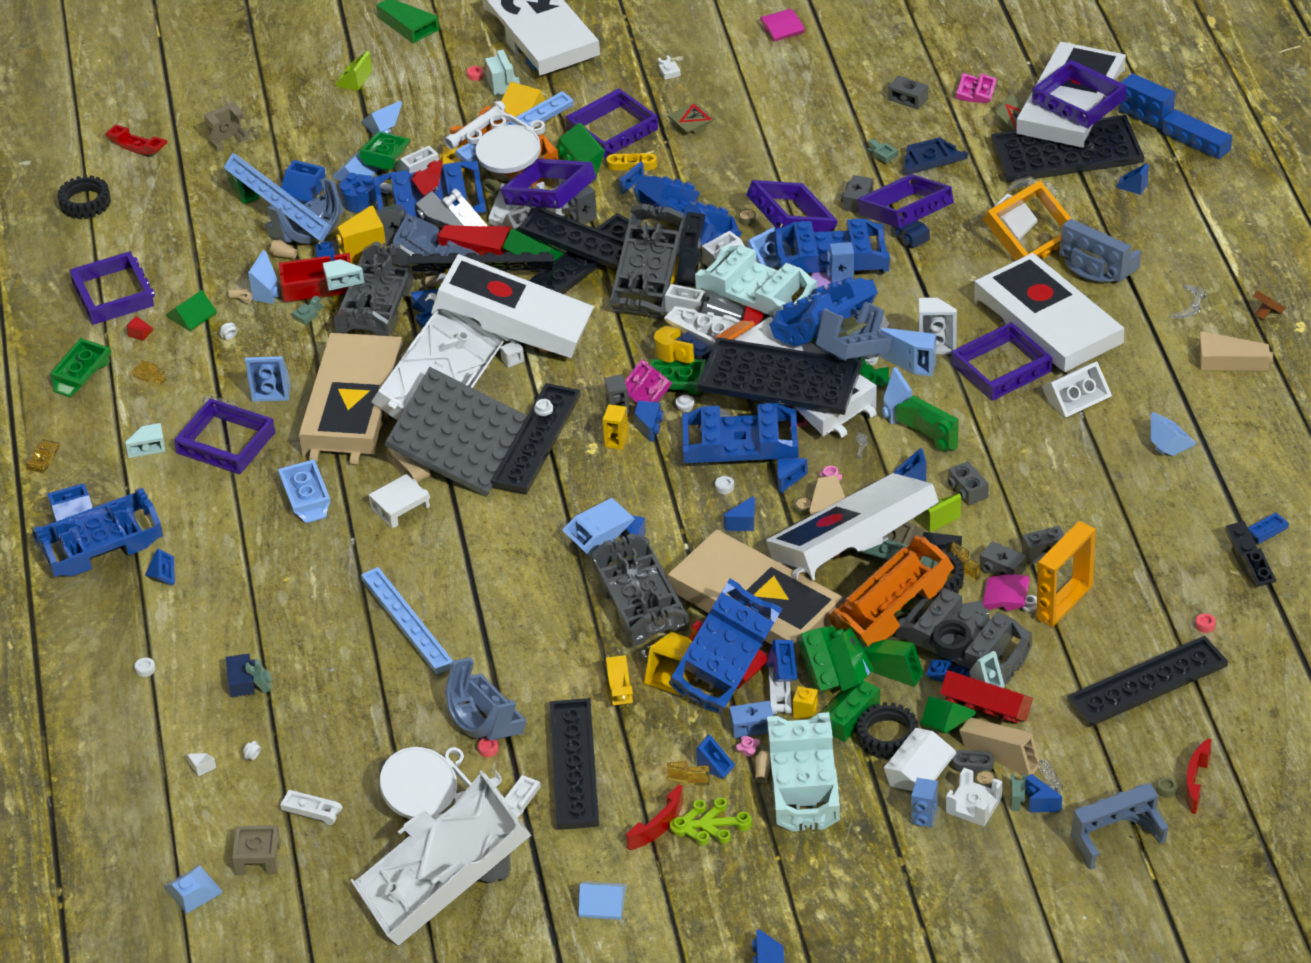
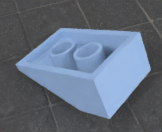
M283 356L245 358L252 402L289 400L291 385L289 372Z

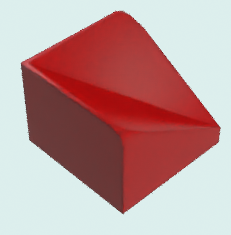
M137 316L126 326L128 337L143 341L153 331L150 325Z

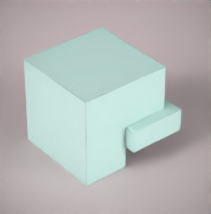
M504 50L497 51V56L485 58L487 81L494 96L505 93L510 82L520 84L519 77H515L513 65L510 64Z

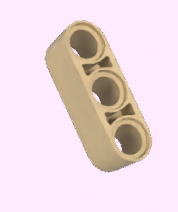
M390 448L385 450L388 460L402 475L407 474L411 479H415L417 483L430 477L428 467Z

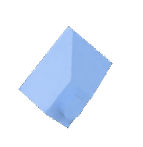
M401 100L371 113L362 120L363 125L374 135L378 131L390 133V129L396 124L402 105Z
M262 250L248 272L252 299L273 304L280 295V287L278 286V280L266 251Z
M897 367L892 370L882 407V414L884 418L888 419L890 424L900 422L897 421V404L905 402L912 397V390Z
M1152 412L1151 441L1156 445L1155 449L1163 455L1167 453L1174 456L1195 446L1197 442L1174 421Z
M200 865L164 885V889L186 914L222 893L221 888Z

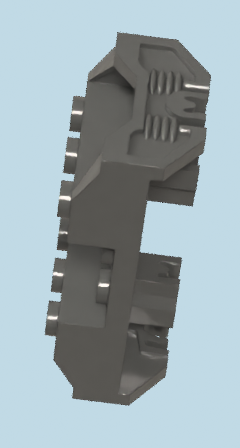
M640 204L631 207L630 220L608 306L612 313L631 312L664 320L666 313L665 294L670 286L676 257H679L682 228L685 226L686 218L683 213L669 207H663L662 210L661 206L654 208L651 205L649 208L647 204ZM649 218L658 221L665 220L676 224L678 231L662 229L660 223L657 224V227L648 226L646 221L643 222V226H640L642 220Z
M374 242L362 250V257L358 266L362 267L364 283L349 286L338 314L334 317L337 333H346L351 329L372 331L378 336H390L395 331L399 321L398 306L402 296H409L413 286L415 273H408V256H412L413 252L401 244H395V246L391 244L390 247L387 246L385 248L386 244L383 243L381 246L380 242ZM393 264H398L401 267H393Z
M634 533L628 534L627 540L623 536L622 542L620 540L617 542L616 539H613V543L611 540L605 541L592 553L593 569L606 599L611 598L619 613L620 626L626 638L633 646L642 644L651 635L670 629L678 632L689 630V615L680 603L647 537ZM632 555L631 558L624 559V557ZM613 560H617L618 564L607 567Z
M946 588L940 589L930 600L921 596L918 604L909 615L898 621L900 627L896 630V638L908 640L936 654L938 653L934 649L933 631L939 623L955 619L967 624L971 629L972 643L966 649L965 655L959 658L946 659L970 670L977 660L992 651H995L997 658L1002 661L1003 649L1013 636L1020 639L1016 650L1008 657V660L1005 663L999 664L1004 685L1009 684L1011 676H1015L1014 671H1019L1020 667L1023 666L1032 647V632L1027 631L1016 620L999 612H996L990 619L962 606V595ZM952 633L944 635L940 640L945 644L953 645L962 642L964 637Z

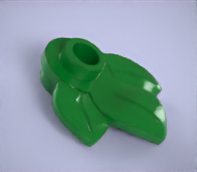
M870 364L862 367L861 376L876 386H888L890 380L889 367L874 369Z

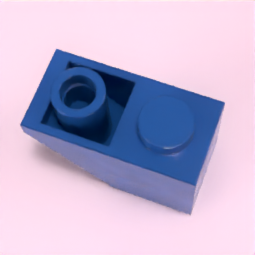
M638 400L634 413L635 427L649 441L654 442L656 434H659L660 422H663L664 411H661V403Z
M756 930L757 939H752L753 952H757V956H753V963H784L783 945L763 931Z

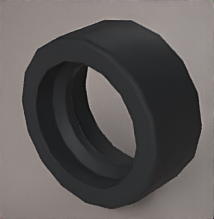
M959 620L943 621L933 631L934 649L945 658L952 659L964 656L966 649L972 643L971 629L967 624ZM952 633L964 637L962 642L953 645L945 644L940 639L944 635Z

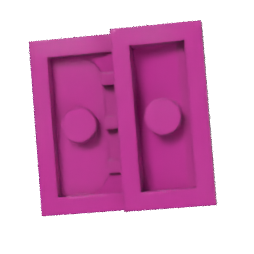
M791 8L760 17L765 31L769 32L773 42L803 34L805 31L798 16Z
M963 73L955 98L969 102H990L997 79L982 73L979 78Z
M641 359L625 380L628 396L637 403L638 400L658 402L672 385L670 380L643 359Z
M1014 574L988 578L983 599L984 608H988L989 611L1003 606L1006 611L1025 607L1030 581L1029 576Z

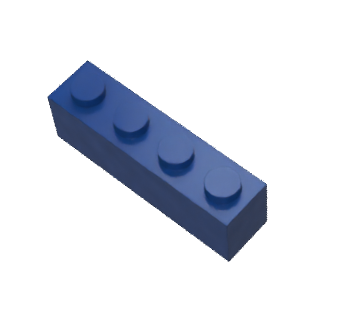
M1176 109L1163 118L1162 133L1217 159L1222 158L1231 150L1232 135Z

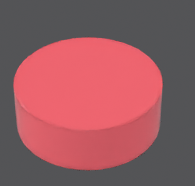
M472 66L467 69V78L469 80L478 81L484 77L483 68L480 66Z
M1204 613L1196 617L1195 627L1198 631L1209 633L1215 629L1216 619L1211 614Z
M486 737L478 742V752L481 756L492 757L498 753L497 740L490 741Z

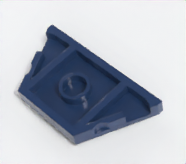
M940 137L907 145L904 174L907 175L968 159V153L965 150L963 152L956 150L955 145L946 142V140Z

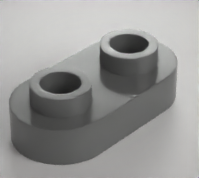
M958 750L952 758V765L959 771H962L963 768L973 772L981 770L990 771L994 767V756L987 751Z

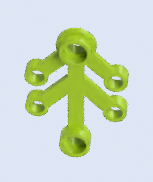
M717 798L714 801V807L700 820L693 819L698 814L706 811V802L701 799L693 803L694 808L684 817H676L670 822V829L674 835L680 837L688 835L702 846L710 842L709 834L717 838L722 844L730 842V831L726 829L719 830L716 827L735 825L740 831H747L752 827V817L747 812H740L736 817L715 818L720 812L727 809V801L724 798ZM701 828L704 831L698 832L695 829Z

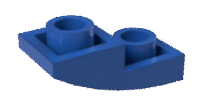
M324 241L316 244L317 257L330 256L331 261H335L333 242Z
M931 660L926 673L927 677L940 682H944L947 670L971 677L970 669L964 666H952L951 660Z

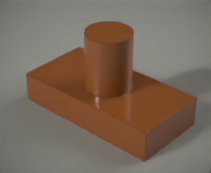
M1258 290L1253 295V297L1262 302L1255 314L1264 320L1272 308L1281 314L1286 308Z

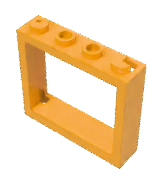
M1041 180L988 210L982 219L1015 261L1029 254L999 217L1037 196L1061 227L1068 220L1072 219ZM1061 235L1031 253L1044 259L1050 255L1051 251H1058L1061 244Z
M1078 521L1038 561L1036 619L1053 627L1093 586L1095 528ZM1073 555L1072 579L1056 594L1057 571Z

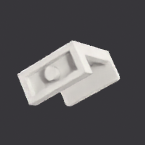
M407 474L369 494L370 508L392 529L398 526V516L420 504L426 509L430 507L428 491L422 489L417 481L411 479Z

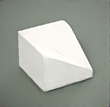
M517 341L500 347L502 362L508 368L524 362L523 347Z
M207 753L187 755L189 765L198 777L216 768L215 759Z

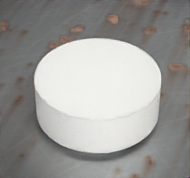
M728 476L717 478L715 481L716 491L720 494L731 493L734 490V480Z
M141 658L135 663L136 674L140 677H148L155 672V663L150 658Z

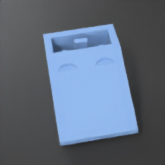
M881 328V333L893 338L889 352L881 353L883 359L913 374L933 376L936 365V334Z
M610 498L575 516L562 531L592 559V553L600 545L608 540L613 542V539H616L635 518L613 498Z

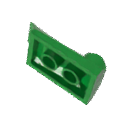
M378 131L360 149L359 156L366 166H375L388 171L395 167V160L407 148L411 139Z
M80 338L50 373L53 391L71 398L98 368H103L109 364V356L112 353L111 348Z
M651 359L650 365L672 382L668 389H683L693 396L703 392L698 391L697 385L705 368L706 359H694L692 363L680 361L669 363L660 359Z
M914 395L905 402L897 404V421L933 439L935 447L939 451L947 452L950 449L954 451L958 448V418Z

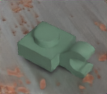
M875 139L868 142L871 145L868 151L885 163L898 156V150L886 142L880 144Z
M316 295L311 299L309 305L302 304L292 312L293 319L303 325L308 324L318 316L317 311L323 308V305L319 303L322 298Z
M255 659V666L246 663L247 673L254 677V683L262 692L271 691L272 675L263 668L261 661Z
M1014 774L1011 775L1012 811H1020V802H1025V790H1021L1025 787V774H1023L1022 780L1019 781L1015 780Z

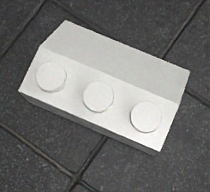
M919 298V332L936 334V354H952V351L956 349L957 309L939 298Z
M1098 362L1087 364L1042 385L1049 404L1064 418L1112 396Z
M915 728L884 767L890 787L913 791L917 777L936 780L955 756V749L933 731Z

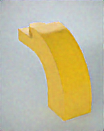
M664 326L654 334L655 354L657 358L665 362H694L693 344L676 340L681 336L680 328Z
M626 655L605 658L612 705L633 703V692L629 680Z

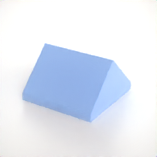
M359 151L332 176L340 181L346 178L348 173L371 175L373 177L381 168L366 166L361 161Z
M775 227L748 240V248L756 251V262L770 268L777 266ZM782 241L783 250L786 253L785 257L793 256L786 241Z
M582 882L579 893V917L621 920L627 885L621 883Z

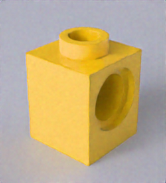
M798 686L793 699V718L809 720L816 715L818 709V690Z

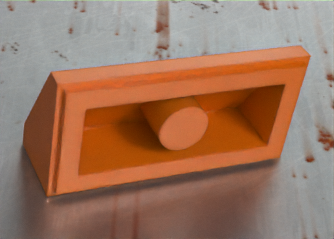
M739 321L714 339L716 341L717 337L735 340L751 330L755 323L752 321Z

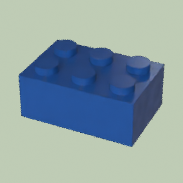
M1134 73L1130 74L1121 82L1126 85V100L1119 104V111L1162 130L1163 118L1174 110L1175 92Z

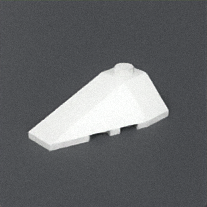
M677 306L664 317L665 321L670 325L680 328L681 333L689 332V334L694 335V337L702 340V342L710 345V347L714 346L716 342L714 338L740 321L728 315L720 317L715 316L711 312L703 314L698 313L694 309Z

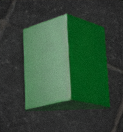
M203 290L169 311L166 317L191 332L216 315L217 311Z
M929 696L920 725L923 728L946 734L974 716L976 712L954 702Z

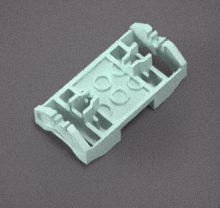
M725 245L721 249L716 261L706 270L700 269L695 274L697 289L704 291L712 290L723 297L773 317L776 311L783 308V304L792 301L791 296L800 287L805 288V290L798 299L804 297L809 299L808 295L814 293V289L817 288V280L812 279L801 268L785 263L779 270H775L756 262V251L742 245Z
M829 712L818 713L809 720L787 721L778 716L767 717L777 825L790 831H799V824L802 823L803 831L805 830V825L807 828L811 825L812 830H815V823H817L818 830L826 829L840 820L838 782L834 765ZM827 802L826 804L817 808V803ZM790 804H796V809H794V808H792V807H790V806H788V805H790ZM800 806H813V809H800Z

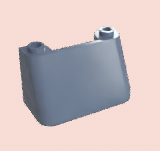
M410 214L405 216L393 239L394 246L395 244H401L414 254L419 253L423 256H430L433 253H439L441 256H448L450 253H458L460 255L477 253L474 250L456 245L451 241H448L446 246L437 244V234L441 232L440 229L434 224Z

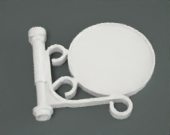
M495 101L493 108L477 117L457 133L449 134L444 138V142L448 148L454 149L459 145L460 140L463 141L467 138L469 143L477 144V159L484 168L497 173H512L530 166L538 158L541 151L538 135L545 132V124L541 120H535L529 126L516 117L505 113V105L502 101ZM501 119H502V123H501V124H494V123H493V121L501 120ZM506 120L512 121L516 125H507ZM491 123L492 130L482 136L480 130Z
M410 747L394 753L385 762L380 774L379 787L384 801L394 812L405 818L412 819L425 810L437 820L449 808L451 803L454 801L455 804L465 792L456 793V775L467 787L472 784L458 769L464 758L463 752L459 748L453 747L448 749L445 757H443L439 753L427 748ZM451 753L459 756V760L455 764L449 758Z

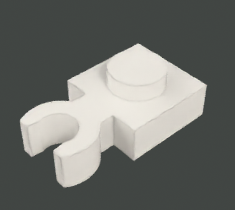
M667 55L666 60L658 58L659 71L665 80L681 76L679 67L675 61L671 62L670 56Z

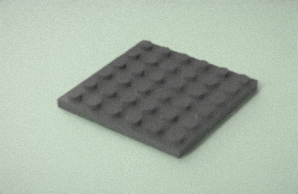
M429 366L384 446L487 497L493 486L491 480L527 415Z

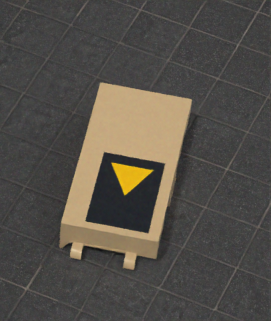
M330 333L299 432L302 456H305L311 450L310 460L315 459L318 462L320 451L351 453L350 464H359V456L361 454L376 453L383 410L371 401L399 363L402 352L404 353L402 337ZM384 411L385 418L388 419L389 414Z
M717 529L668 574V580L675 593L707 613H710L729 578L738 582L747 592L759 599L781 607L782 610L766 636L765 641L772 645L773 640H793L796 664L801 654L796 638L803 632L820 627H831L832 624L828 619L829 615L843 604V597L801 574L798 575V579H794L792 577L794 570Z

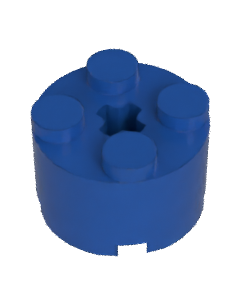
M348 173L346 178L341 181L339 186L341 202L347 211L359 213L369 206L374 207L376 196L371 175Z

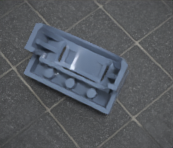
M324 178L320 180L324 194L303 205L332 226L327 234L329 235L335 228L340 214L344 213V209L335 181ZM274 205L267 207L271 221L265 225L270 237L287 243L292 241L300 243L320 241L305 229L301 230L302 227L283 214L281 208H275Z
M1073 219L1063 224L1059 255L1065 257L1067 266L1074 273L1086 280L1099 283L1121 282L1140 268L1142 252L1136 249L1131 253V245ZM1080 248L1089 251L1097 256H1100L1103 259L1090 256L1084 253L1082 250H1080ZM1107 262V270H1106V273L1104 274V271H1105V263Z
M864 302L856 321L858 323L864 322L868 325L848 336L838 337L843 316L837 315L825 308L818 327L816 345L826 354L836 356L840 360L857 359L862 356L869 357L870 355H881V353L889 352L893 338L879 331L885 310L871 303Z
M471 657L452 661L445 694L449 712L460 729L470 737L482 738L486 736L490 741L522 734L527 720L515 709L516 703L513 700H507L482 674L471 675L474 660ZM475 704L487 715L486 719L479 713Z
M1151 783L1138 785L1132 790L1119 792L1113 797L1100 799L1094 804L1081 806L1074 811L1071 837L1090 869L1096 868L1095 859L1100 853L1088 835L1090 832L1121 820L1136 822L1147 828L1160 844L1166 841L1168 826L1156 808L1158 794Z

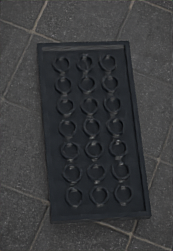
M1127 115L1106 117L1098 120L1093 124L1085 139L1084 147L1016 134L1017 130L991 134V142L1007 182L1144 162L1143 152Z
M717 337L698 382L697 389L698 391L845 415L862 370L863 361L850 358L840 360L836 356Z

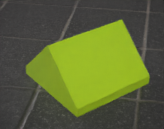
M368 50L351 62L338 78L335 85L358 91L372 72L370 52Z
M960 493L938 500L937 504L920 513L914 519L928 532H933L960 518Z

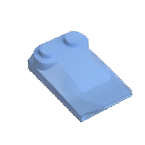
M315 459L278 469L282 487L285 489L293 512L305 523L326 518L331 501Z

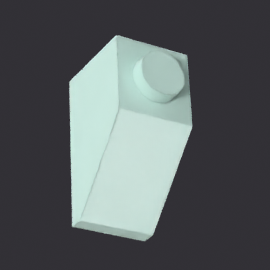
M341 259L323 263L324 275L329 290L364 283L362 267Z
M161 423L142 426L125 442L128 458L166 452Z
M995 651L977 660L970 670L971 678L1002 688L1005 687Z

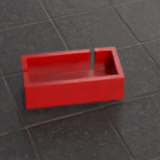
M350 253L334 255V260L341 259L351 263ZM330 256L279 263L284 302L312 299L316 295L324 297L346 294L349 286L334 290L328 289L323 263L331 262Z
M949 670L946 672L940 694L946 696L945 700L960 705L964 701V706L979 711L983 707V712L997 717L1003 714L1002 718L1019 723L1020 720H1027L1033 697Z

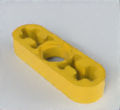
M651 153L611 154L607 157V168L613 171L629 170L641 161L643 162L644 170H652L657 167V157Z

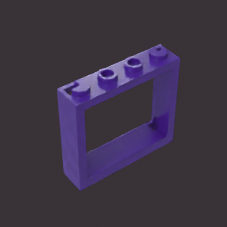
M1069 60L1032 88V103L1087 129L1126 100L1125 84L1073 60ZM1069 79H1072L1107 97L1087 112L1050 93Z
M618 88L565 116L566 130L569 131L578 123H582L585 126L619 107L623 108L638 119L640 123L605 142L588 130L605 150L603 157L606 158L658 130V116Z
M536 159L535 162L502 187L501 192L505 205L560 209L596 179V174L592 162ZM539 178L567 179L555 190L529 188Z
M914 174L907 175L857 198L859 215L897 228L908 225L954 203L951 186ZM914 193L925 196L898 210L887 207Z
M752 180L746 196L776 229L783 228L793 222L811 221L813 232H831L835 230L838 220L803 183ZM774 199L794 200L808 217L789 216Z
M131 251L69 270L72 284L92 325L154 306V290L150 288L148 278H144V271L142 267L139 268L138 259L133 257ZM131 268L143 292L95 306L83 282Z
M1011 322L953 350L952 366L991 401H994L1052 372V357ZM1009 341L1032 360V362L991 382L968 362Z
M210 398L174 439L176 454L240 475L276 433L273 418ZM214 417L258 431L239 455L194 441Z

